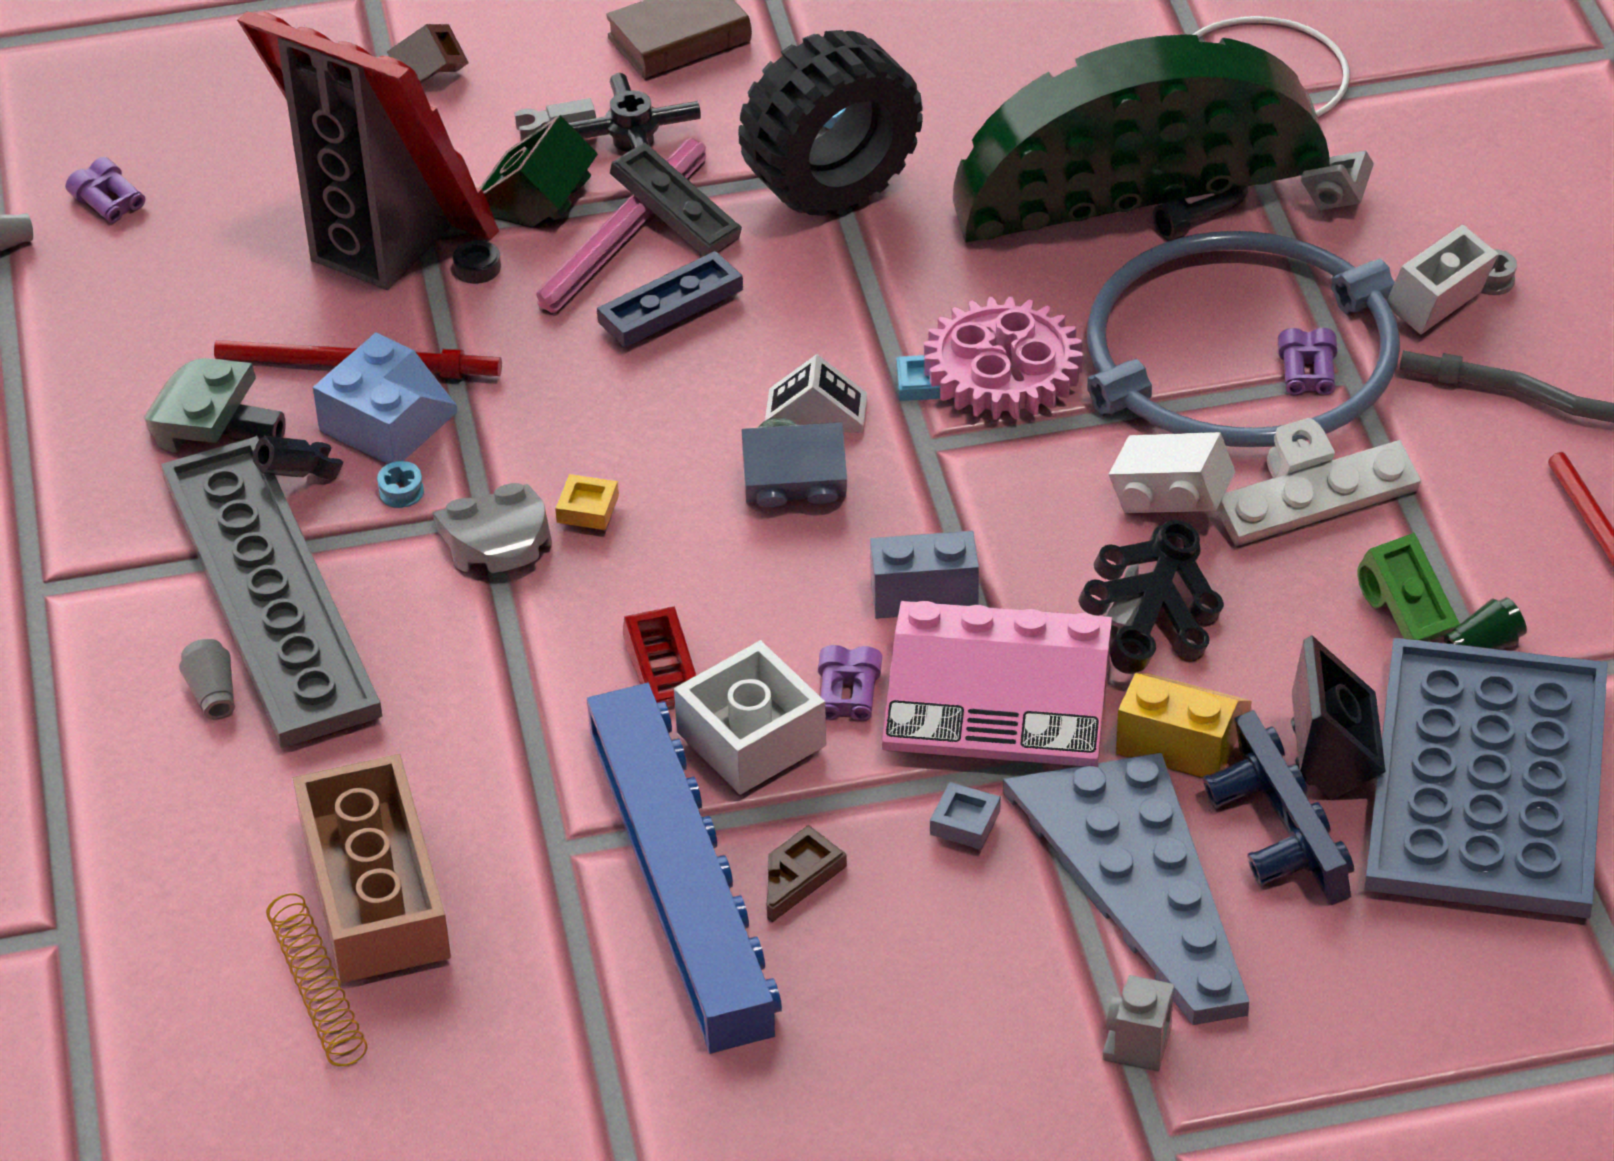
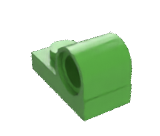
M1415 533L1370 548L1363 556L1364 558L1357 568V576L1362 593L1372 607L1388 606L1404 639L1430 641L1452 632L1460 624Z

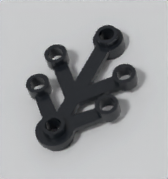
M1170 520L1153 531L1150 541L1121 547L1112 544L1103 546L1094 561V569L1099 576L1111 581L1090 580L1085 584L1079 596L1078 602L1080 607L1088 614L1095 616L1106 613L1112 602L1142 596L1131 625L1119 629L1110 645L1109 654L1111 662L1122 673L1134 674L1148 666L1156 651V642L1150 633L1161 606L1178 633L1174 640V649L1181 657L1188 660H1197L1203 655L1209 644L1208 633L1198 626L1196 621L1201 624L1214 623L1223 609L1224 602L1222 597L1211 589L1196 563L1201 551L1200 537L1195 528L1184 521ZM1107 560L1113 561L1116 565L1109 563ZM1157 561L1153 572L1120 578L1129 565ZM1176 571L1193 596L1188 607L1172 581ZM1091 595H1095L1099 597L1101 600H1097ZM1202 604L1207 605L1211 609L1205 608ZM1187 639L1194 641L1197 645L1191 644Z

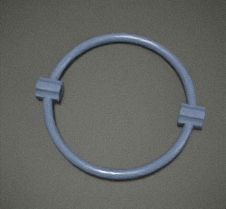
M1220 231L1190 235L1160 244L1131 259L1117 270L1103 285L1091 307L1087 323V343L1097 374L1088 377L1087 390L1092 398L1094 408L1102 416L1128 408L1144 420L1173 434L1221 432L1225 445L1230 447L1275 446L1274 436L1276 430L1283 425L1272 427H1232L1202 422L1179 415L1149 400L1152 395V384L1147 376L1146 368L1137 358L1117 366L1111 358L1107 345L1106 330L1112 307L1122 292L1132 282L1151 269L1181 257L1203 252L1221 250L1268 252L1306 262L1333 275L1331 290L1336 297L1337 306L1346 315L1369 308L1376 321L1380 335V352L1377 365L1369 380L1349 400L1324 414L1311 418L1322 427L1325 434L1348 424L1363 414L1379 399L1389 385L1399 359V330L1396 318L1387 302L1395 283L1390 273V267L1382 259L1354 267L1339 256L1318 246L1276 234L1253 231ZM1295 435L1292 437L1293 442L1297 441L1298 439H1303L1305 441L1309 440L1307 437L1303 435Z

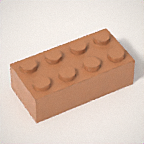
M401 754L292 777L300 823L341 983L450 959L451 951L446 915Z

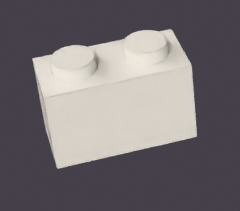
M1462 224L1401 267L1387 302L1393 312L1419 334H1422L1481 293L1498 257V253Z
M1221 432L1129 435L1109 472V477L1124 513L1216 511L1236 471Z

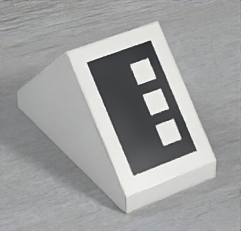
M816 354L769 388L765 427L843 422V432L863 433L867 392Z

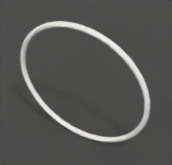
M1239 17L1213 23L1192 34L1197 35L1199 38L1213 30L1244 23H1268L1298 29L1325 43L1336 54L1342 65V85L1335 97L1316 111L1317 117L1332 109L1342 99L1348 88L1350 70L1345 55L1340 48L1324 34L1301 23L1275 17Z

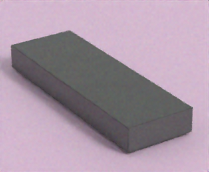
M643 143L612 162L609 174L702 256L714 251L718 252L739 239L742 227L648 144Z

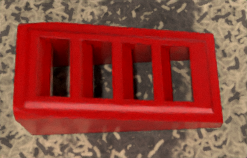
M675 606L624 616L622 634L640 684L649 682L657 703L665 701L667 707L675 705L674 689L659 692L658 687L678 682L684 683L697 676ZM666 638L667 640L664 643L644 645L646 641ZM672 652L673 657L649 661L648 658ZM677 667L679 672L655 677L653 675L654 671Z

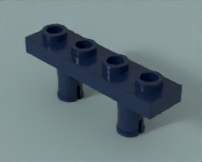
M1254 710L1235 717L1239 749L1245 760L1211 775L1203 776V784L1208 798L1215 809L1257 791L1261 794L1265 793L1289 833L1290 837L1259 851L1247 854L1250 869L1257 883L1262 887L1270 881L1305 868L1308 872H1312L1331 905L1350 898L1351 891L1348 874L1355 870L1350 853L1342 841L1334 843L1328 834L1331 832L1326 813L1319 802L1310 804L1305 795L1308 791L1303 775L1296 764L1288 766L1283 759V756H1285L1284 748L1273 726L1265 728Z

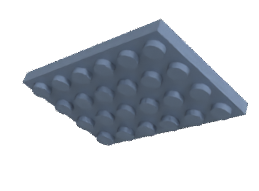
M1393 638L1382 733L1386 772L1377 777L1364 891L1590 919L1593 905L1608 662Z

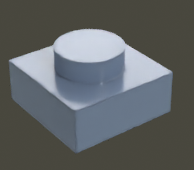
M949 782L930 819V835L982 849L1000 813L1001 797Z

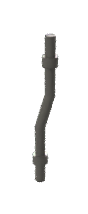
M1403 350L1400 370L1437 376L1438 382L1458 385V381L1516 391L1571 415L1614 423V403L1576 396L1521 372L1463 362L1462 356L1443 353L1441 358Z

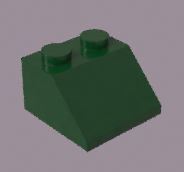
M559 115L508 149L479 188L483 190L495 219L532 228L547 217L551 221L556 220L570 207L572 202L568 196L579 190L589 180L591 173L588 171V168L598 156V153Z

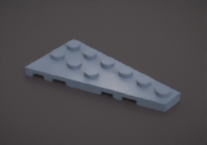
M1162 753L1098 763V768L1094 766H1078L1003 779V794L1013 806L1018 804L1027 814L1029 826L1039 838L1045 836L1060 855L1059 862L1102 915L1106 919L1111 917L1123 932L1124 942L1133 953H1141L1154 969L1157 981L1174 984L1173 1001L1192 1025L1248 1016L1250 1001Z

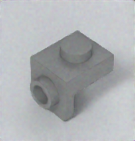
M1366 150L1330 157V166L1304 171L1301 182L1319 210L1359 204L1362 201L1374 163Z

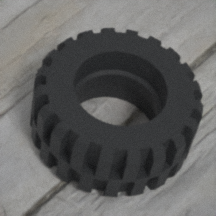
M832 30L825 31L823 37L820 34L802 38L803 43L798 46L791 44L781 51L783 56L775 63L770 61L763 68L762 72L764 75L759 82L754 81L748 91L749 102L742 105L740 121L743 125H740L738 128L739 144L741 145V154L745 163L790 209L798 213H807L808 215L826 216L827 212L830 214L848 212L849 206L860 207L870 201L869 196L876 191L881 193L889 186L888 181L895 173L899 175L906 166L904 160L908 153L913 154L918 143L915 135L917 132H921L923 122L921 93L917 90V84L912 76L872 38H867L864 34L855 31ZM846 108L837 123L825 134L815 139L822 127L835 114Z

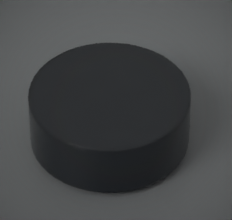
M472 240L463 243L453 253L454 273L460 280L472 284L484 283L494 279L501 270L499 249L494 244L483 240Z

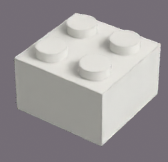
M761 640L674 688L677 733L740 795L827 745L825 701Z

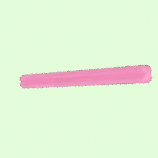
M693 138L687 139L666 161L687 179L706 160V146L703 142L698 143ZM632 195L536 292L538 298L537 305L541 309L548 310L550 313L557 312L654 212L636 196Z

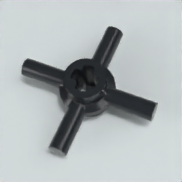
M616 73L611 76L609 81L614 97L610 101V110L606 113L605 117L569 122V124L583 139L611 135L613 143L618 149L630 152L643 143L651 146L654 140V133L658 130L659 126L701 119V111L698 101L654 108L647 94L631 90L627 76L623 73Z

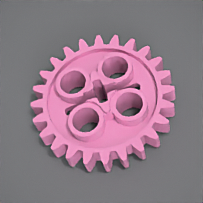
M988 297L987 306L980 307L972 300L969 301L968 312L954 307L952 308V320L939 317L938 329H929L928 341L924 342L925 376H930L931 387L940 386V399L942 401L955 397V409L957 410L970 404L973 406V416L977 417L984 409L991 410L993 419L997 420L1002 411H1009L1014 419H1018L1020 409L1026 408L1035 416L1038 415V404L1042 403L1053 409L1056 407V396L1068 398L1069 387L1078 385L1079 373H1082L1083 353L1082 340L1076 338V327H1065L1064 315L1050 318V306H1045L1038 311L1032 310L1033 300L1030 299L1021 307L1015 306L1013 297H1008L1004 305H997L993 297Z

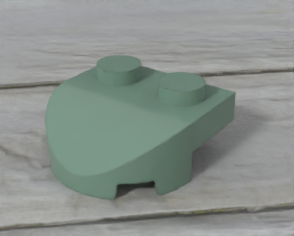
M201 358L190 361L180 367L165 383L144 416L148 430L154 436L157 445L165 450L177 453L185 439L217 443L256 379L252 363Z

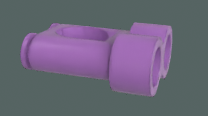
M107 157L96 159L86 170L80 169L73 172L68 177L65 185L66 190L81 203L87 202L110 223L117 222L124 213L131 209H140L146 200L140 191L121 176V169ZM112 191L120 198L113 201L106 194Z
M1289 328L1282 331L1278 335V351L1280 358L1284 360L1286 391L1291 395H1299L1304 391H1317V393L1322 395L1333 393L1335 391L1333 358L1336 357L1338 352L1335 332L1328 328H1317L1311 332H1304L1297 328ZM1304 364H1314L1315 374H1305Z
M829 645L820 650L818 673L822 677L820 697L825 701L826 719L833 720L839 716H851L855 720L866 721L871 718L875 680L881 676L882 654L878 649L861 646L849 650L839 645ZM843 684L853 685L851 699H841Z

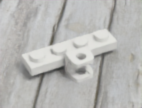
M1306 418L1277 428L1274 436L1276 447H1272L1267 456V465L1273 478L1226 492L1217 511L1234 546L1237 547L1416 492L1420 486L1421 479L1400 440L1333 460L1335 451L1324 430L1315 420ZM1303 435L1309 439L1310 444L1303 439L1293 442L1292 437Z

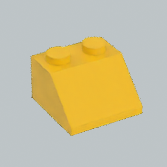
M1135 673L1118 709L1116 754L1132 758L1162 753L1166 767L1202 778L1207 774L1211 775L1225 769L1238 739L1234 718L1249 712L1252 701L1150 673Z

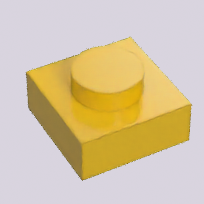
M569 474L555 508L557 523L606 530L619 497L618 481Z

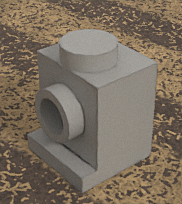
M1133 975L1128 976L1127 983L1122 991V997L1113 995L1106 1024L1109 1034L1103 1051V1060L1154 1071L1160 1070L1172 1028L1174 984Z

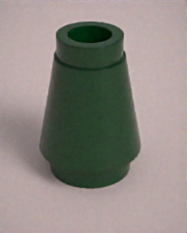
M1505 597L1499 601L1492 598L1455 627L1452 632L1444 635V642L1446 644L1502 650L1516 646L1519 638L1527 633V626L1519 608L1510 598Z

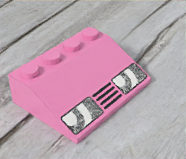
M901 601L894 637L882 750L1073 766H1094L1098 768L1110 667L1109 651L1112 617L1094 616L1088 613L1064 614L1041 612L1035 609L988 608L982 605L935 604L930 601Z

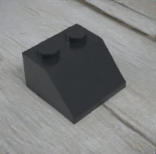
M1313 635L1304 639L1292 688L1294 717L1291 719V724L1296 735L1298 750L1295 763L1308 785H1315L1331 800H1334L1386 772L1376 692Z

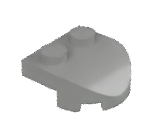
M506 484L498 487L494 494L478 499H456L448 503L445 509L432 512L436 531L451 549L454 566L465 572L470 570L471 565L475 563H486L491 573L515 569L539 558L538 547L541 544L543 546L552 545L544 502L528 484Z

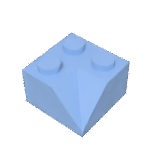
M377 332L313 386L319 431L386 464L404 461L457 413L456 403L416 352Z

